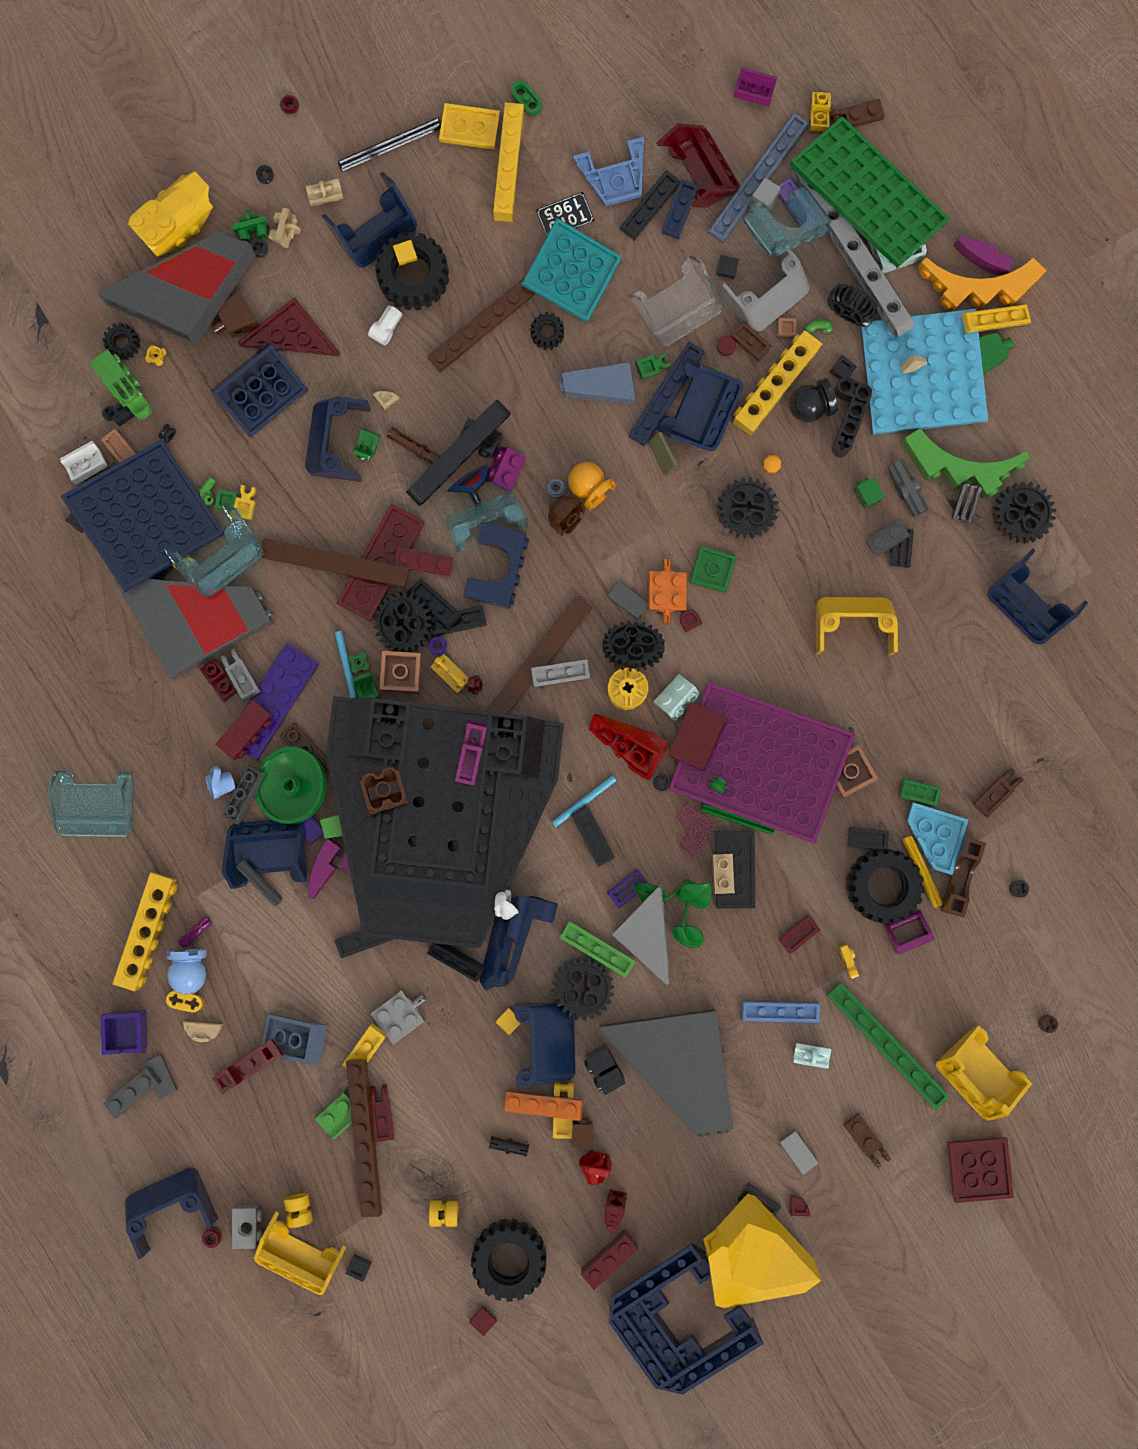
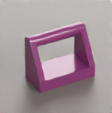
M920 910L909 914V918L899 920L898 923L884 924L893 949L897 954H902L935 940ZM919 919L924 933L898 943L892 929Z

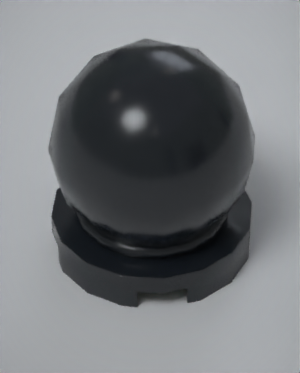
M827 378L818 380L817 386L811 384L803 385L794 391L790 397L789 407L796 419L808 423L820 419L824 413L828 417L836 414L835 412L838 411L836 397H831L828 388L832 386Z

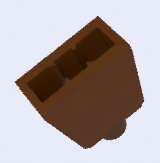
M240 291L224 302L217 313L220 319L211 324L216 334L227 329L232 338L250 332L259 326Z

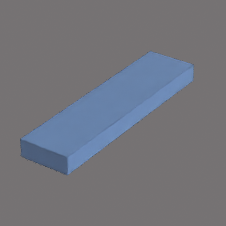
M742 1001V1021L820 1023V1003Z

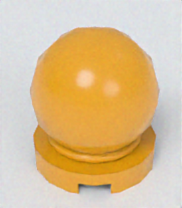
M581 462L575 465L568 475L570 490L576 497L586 499L584 506L589 511L592 508H596L607 498L605 493L609 489L613 491L616 487V483L612 479L605 480L604 472L593 462Z

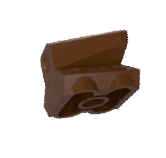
M397 765L358 776L369 815L408 803Z

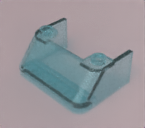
M226 504L222 507L232 521L225 527L223 532L228 543L199 565L191 557L181 558L177 551L169 547L164 548L178 571L204 596L214 595L258 562L263 556L262 547L238 510Z

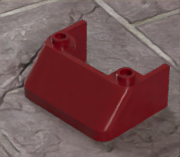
M677 123L656 143L657 146L668 147L672 158L683 160L695 183L699 185V190L696 192V200L691 204L692 207L707 208L732 195L740 188L739 182L712 135L704 126Z

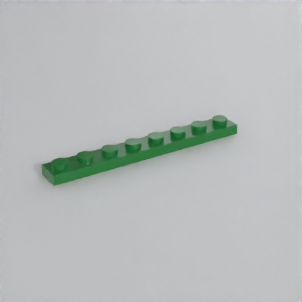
M841 982L826 995L935 1110L950 1097Z

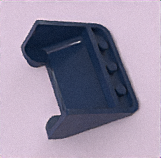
M686 357L683 364V372L687 376L692 377L675 418L664 416L659 421L656 429L672 439L707 451H713L719 446L742 393L743 383L735 377Z
M263 820L231 825L227 830L222 864V874L231 889L241 888L248 883V879L236 868L241 860H245L258 874L290 871V877L294 882H306L307 867L303 823L283 824L273 820Z
M558 1002L517 1003L514 1006L517 1021L520 1023H531L532 1069H523L518 1073L516 1078L517 1087L568 1081L575 1075L574 1014L568 1018V1011L561 1013L563 1006L556 1007Z

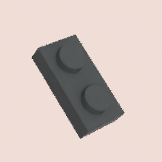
M898 519L866 541L875 555L879 557L910 535Z

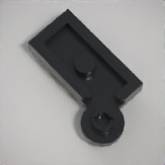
M120 402L116 404V407L108 406L102 412V416L107 421L114 420L119 427L135 417L127 405L123 407Z

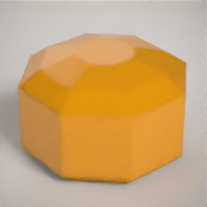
M768 455L763 460V469L768 474H775L780 470L781 459L777 455Z

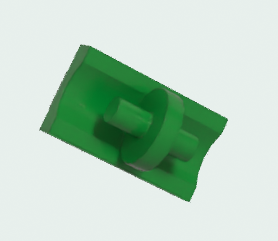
M245 210V216L239 218L240 222L232 224L233 230L240 241L250 242L249 233L256 232L258 238L264 239L268 237V229L270 227L266 217H258L257 213L250 215L249 210Z

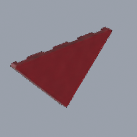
M295 298L238 341V344L242 347L262 348L267 343H270L275 350L332 356L340 355L339 351Z

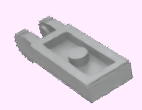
M232 649L231 654L236 660L235 663L230 664L229 659L225 655H222L220 658L226 667L225 670L241 699L245 702L261 691L237 651Z

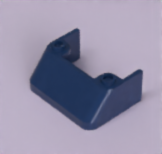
M381 172L380 175L388 190L380 197V205L383 211L358 229L353 231L348 224L344 223L336 226L325 213L322 215L336 240L358 267H366L375 261L378 253L382 254L381 247L384 244L388 245V240L392 237L397 239L399 238L398 234L401 233L404 236L409 235V232H414L417 228V221L398 187L384 172Z
M333 397L318 401L314 405L305 468L310 475L357 482L362 481L358 471L339 469L340 460L336 454L328 453L332 416H342L347 412V409L371 412L368 400Z
M1032 548L989 589L988 597L1033 643L1043 644L1077 618L1088 602L1085 600L1074 610H1071L1062 603L1055 604L1050 608L1024 582L1030 575V570L1025 563L1036 551Z
M186 1168L140 1189L126 1198V1231L138 1260L151 1250L144 1235L147 1229L144 1217L180 1202L182 1209L188 1213L200 1210L207 1227H211L219 1219L200 1174L196 1169Z

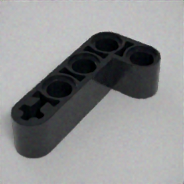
M848 377L841 378L834 389L835 395L838 398L849 402L832 446L833 454L840 458L846 456L851 450L872 396V389L869 385ZM840 385H846L849 391L841 390ZM858 392H864L866 398L859 397ZM851 409H857L860 415H853ZM850 426L853 429V433L846 432L844 427ZM843 440H846L844 450H841L840 444Z

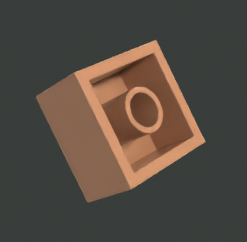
M382 651L379 689L382 692L420 694L422 654Z
M860 745L849 751L836 786L843 799L878 780Z

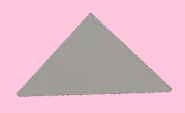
M660 884L612 935L668 985L671 980L669 977L667 933L664 920L665 910L662 897L663 887Z

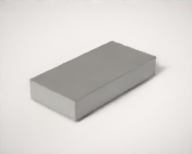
M795 1130L779 1141L803 1175L819 1164Z

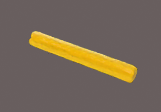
M907 836L903 838L902 842L909 857L920 868L919 873L924 878L922 885L925 887L934 908L942 906V898L913 837Z

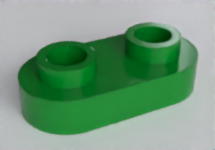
M516 81L511 87L513 99L518 104H524V112L530 116L538 115L542 109L541 99L525 81ZM522 91L524 94L519 95L518 92ZM531 105L536 106L534 109L530 108Z

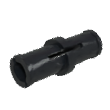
M491 1136L490 1142L493 1143L489 1144V1149L505 1151V1154L514 1153L527 1157L528 1151L526 1150L529 1149V1144L514 1142L510 1138L505 1140Z

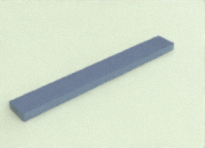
M796 113L792 114L710 227L708 234L724 243L750 207L752 196L764 178L769 180L808 127V121Z

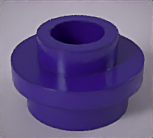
M433 637L429 641L428 649L433 655H443L447 650V642L442 637ZM441 643L439 650L435 649V644Z

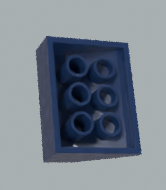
M267 343L210 391L246 434L252 437L308 389L270 343Z

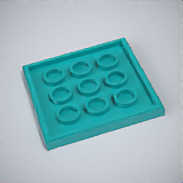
M557 218L521 285L587 323L622 256Z

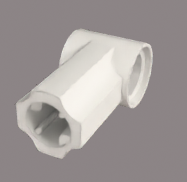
M388 305L379 321L374 322L371 326L368 336L386 346L393 335L394 328L403 316L402 313L395 307Z

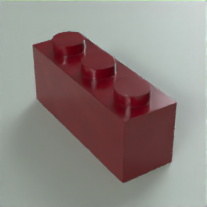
M253 700L215 745L231 759H242L248 752L246 750L248 746L258 741L260 732L263 729H268L273 723L272 718L274 716L257 701Z
M624 1229L581 1268V1276L595 1290L638 1251V1244Z

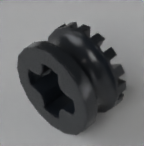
M261 165L256 170L260 183L269 184L274 179L270 166ZM263 171L266 173L270 172L268 178L261 177Z
M257 238L250 243L256 255L255 257L263 258V256L267 255L268 246L263 239ZM257 244L262 246V251L255 250Z
M165 424L161 428L162 430H160L158 438L164 439V442L169 443L175 436L176 429L174 427L170 428L169 424Z
M659 774L654 778V787L658 791H665L670 787L671 779L665 774ZM660 777L668 782L665 784V788L657 785Z
M1016 880L1010 884L1009 891L1014 897L1022 898L1029 892L1028 884L1025 881ZM1022 885L1021 889L1023 892L1016 893L1017 888L1015 886Z

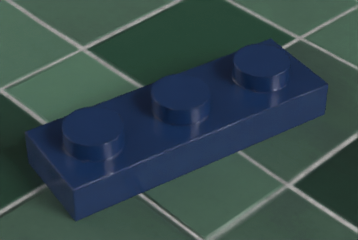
M681 179L662 228V234L676 239L680 238L699 185Z

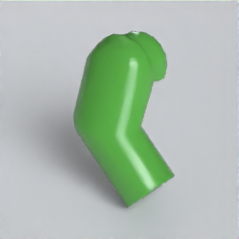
M815 319L805 326L803 330L809 334H812L817 329H823V332L829 333L832 331L833 326L831 325L832 322L828 319Z
M210 477L207 478L199 490L200 497L205 505H210L214 501L211 489L216 484V481Z

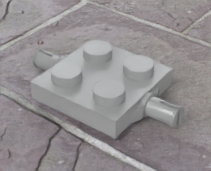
M400 990L370 1014L376 1021L377 1027L388 1034V1039L394 1045L425 1022V1019L419 1013L418 1006L427 1000L423 994L412 1000L407 997L403 990Z

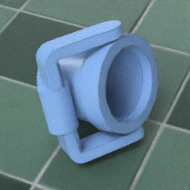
M214 766L210 769L209 775L205 776L207 789L213 800L235 790V784L229 771L221 773V768Z

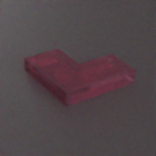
M685 803L675 817L677 821L689 829V832L679 846L695 857L717 825Z

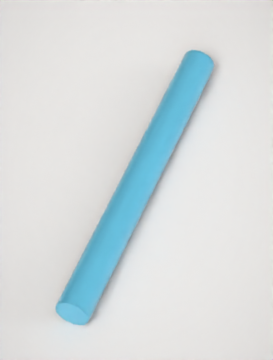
M342 631L334 632L350 698H358Z
M613 775L551 822L555 827L559 826L617 780Z

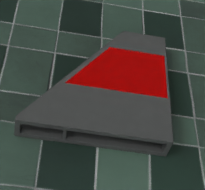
M217 232L101 290L98 295L105 305L196 345L256 255L249 242L245 240L240 241L231 234L226 235L222 232Z
M114 578L169 678L172 679L178 678L273 624L271 618L274 616L269 607H264L262 594L259 590L255 591L252 587L147 579L129 591L124 592Z

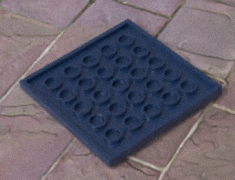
M162 440L61 495L62 500L124 592L129 591L224 535V531Z

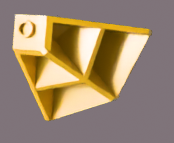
M751 1194L745 1195L716 1229L703 1239L708 1255L716 1306L726 1308L802 1294L821 1281L814 1258L762 1202Z

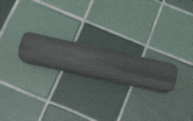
M241 860L237 864L236 868L274 906H277L282 901L278 893L245 860Z

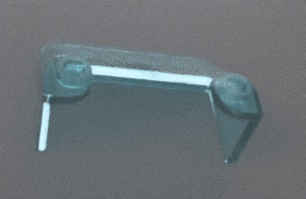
M55 771L47 786V793L54 828L58 834L63 836L126 837L131 833L134 789L132 772L120 773L116 779L117 784H74V777L71 773Z

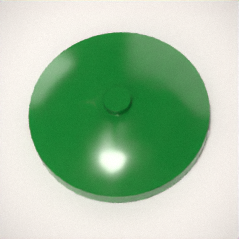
M283 747L269 754L261 763L259 770L266 775L255 797L260 809L267 817L283 824H297L309 819L317 812L325 798L327 779L323 765L314 754L298 747Z

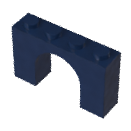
M484 522L481 523L477 539L478 544L504 551L510 559V569L504 578L496 582H486L468 577L464 592L465 599L509 609L510 604L514 605L516 594L513 591L520 581V575L517 574L519 567L523 568L525 557L522 554L524 549L527 550L529 544L526 532Z

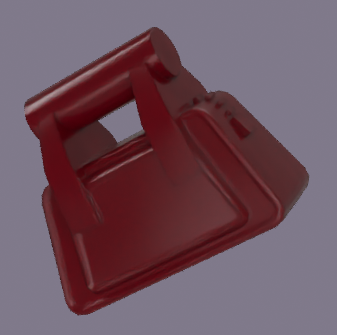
M612 1189L608 1193L604 1213V1223L609 1233H613L621 1224L627 1200V1193Z

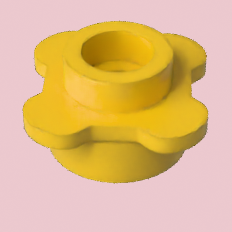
M151 345L147 350L145 360L147 363L152 362L157 366H162L164 363L163 358L167 351L164 348L160 349L155 345Z

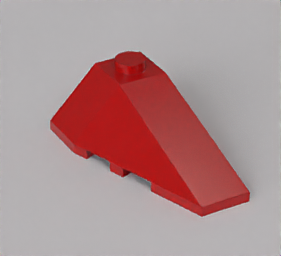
M599 714L593 715L589 730L604 745H609L616 752L615 755L618 758L622 757L629 764L628 768L648 781L664 757L669 741L653 732Z

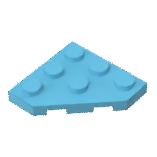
M912 802L906 822L933 870L953 875L968 819Z

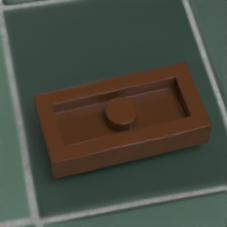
M744 321L731 334V337L757 361L771 348V345Z

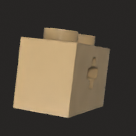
M711 854L713 893H735L733 854Z

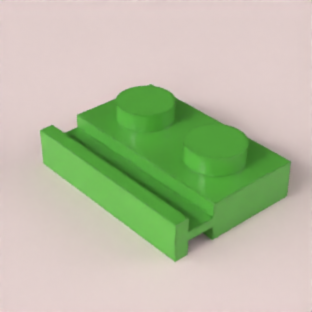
M346 1092L342 1093L315 1118L333 1140L352 1124L350 1100Z

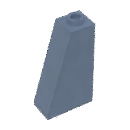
M629 363L562 373V379L559 380L560 391H564L565 397L627 405L635 404Z

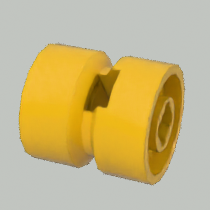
M308 1193L294 1194L283 1199L285 1211L288 1212L286 1215L288 1228L301 1227L313 1222L312 1211L308 1209L310 1206Z
M431 1200L429 1226L441 1227L442 1224H445L446 1227H457L459 1202L447 1201L444 1204L442 1200ZM444 1210V1217L440 1216V1211Z

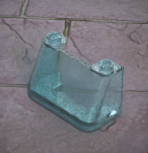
M505 493L451 513L447 517V526L457 552L466 549V541L472 537L469 528L477 526L482 522L485 523L505 516L507 524H516L519 530L528 527L527 516L518 497L514 493Z

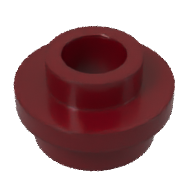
M292 95L284 96L280 102L281 110L289 115L296 113L299 109L297 98ZM288 104H293L292 107H287Z
M478 675L469 677L467 683L468 692L478 694L482 690L483 683Z
M214 1227L206 1229L202 1235V1242L208 1248H215L222 1241L220 1230ZM210 1234L215 1235L216 1239H215V1240H211V1239L209 1238V1235H210Z

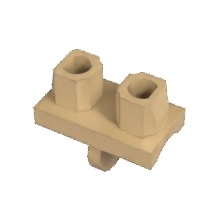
M339 179L326 182L321 180L318 184L306 186L310 206H318L323 203L344 199Z
M283 208L282 212H275L273 219L278 227L277 230L271 229L268 237L273 242L279 243L283 248H289L290 240L293 239L294 234H300L301 228L297 226V216L292 214L288 208Z

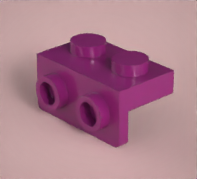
M742 67L733 97L769 107L777 77Z
M500 447L494 454V461L492 466L488 468V476L485 481L511 492L526 457L509 447Z

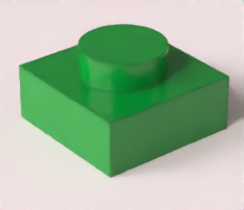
M218 489L214 508L233 513L238 494Z

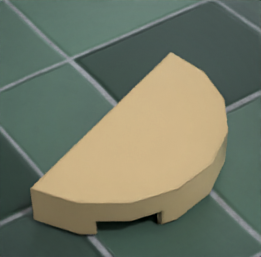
M183 1021L184 1030L192 1040L197 1042H208L214 1039L221 1032L223 1026L221 1023Z

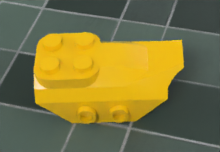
M195 171L182 175L166 190H162L155 200L147 201L133 213L127 225L156 256L174 252L178 248L184 247L187 240L197 235L204 226L213 208L208 197L209 186Z

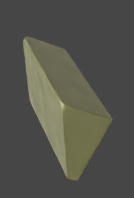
M659 432L648 444L662 473L667 475L677 470L678 463L663 433Z

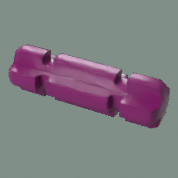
M203 917L199 924L196 923L177 942L182 948H186L190 941H194L212 922L209 918Z

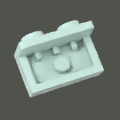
M678 674L653 702L668 714L673 721H676L684 714L690 703H694L700 693L692 683Z

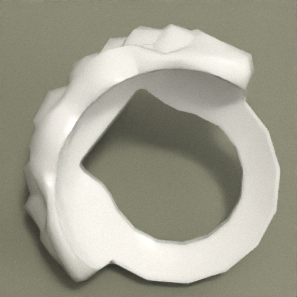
M506 889L505 892L496 894L494 910L497 917H502V919L506 920L518 914V910L511 904L510 890Z

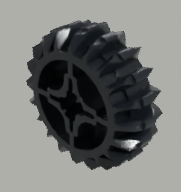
M847 284L836 285L831 290L827 301L829 307H831V310L836 315H839L851 324L862 327L868 326L876 316L877 306L864 292Z

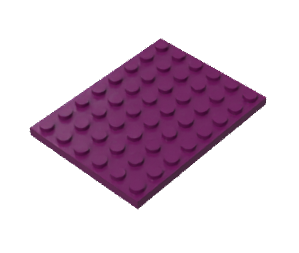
M709 682L700 706L726 716V721L705 769L701 770L679 761L669 790L815 844L853 743L855 733ZM719 777L726 782L727 790L725 789L721 794L709 787L711 778Z

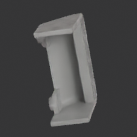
M781 238L777 240L774 252L782 261L781 268L786 275L784 279L759 299L750 291H745L737 297L726 283L722 284L719 294L740 321L747 323L758 334L806 297L810 289L800 260Z

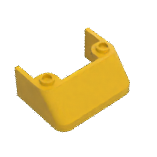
M823 597L816 603V654H821L824 651V632L835 631L839 627L840 617H878L879 629L882 632L888 633V655L898 652V621L893 604L888 598Z
M275 1212L260 1239L254 1261L260 1266L315 1294L323 1295L346 1247L342 1246L340 1252L333 1247L325 1248L322 1252L289 1235L286 1223L277 1221L279 1213Z

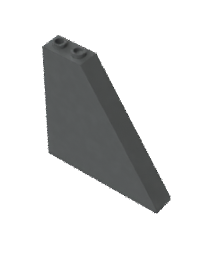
M715 1009L600 1025V1030L693 1134L703 1137L710 1135L709 1132L717 1131V1134H724L733 1129Z

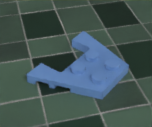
M643 137L627 141L631 160L600 169H594L590 152L573 156L574 163L605 207L641 197Z

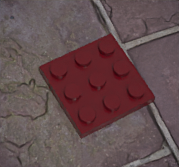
M1000 1137L947 1142L953 1201L955 1203L1014 1198L1008 1138Z

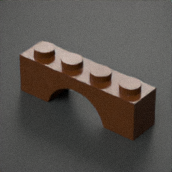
M963 837L953 875L950 876L940 911L965 918L970 900V883L976 867L981 862L986 846L985 842Z

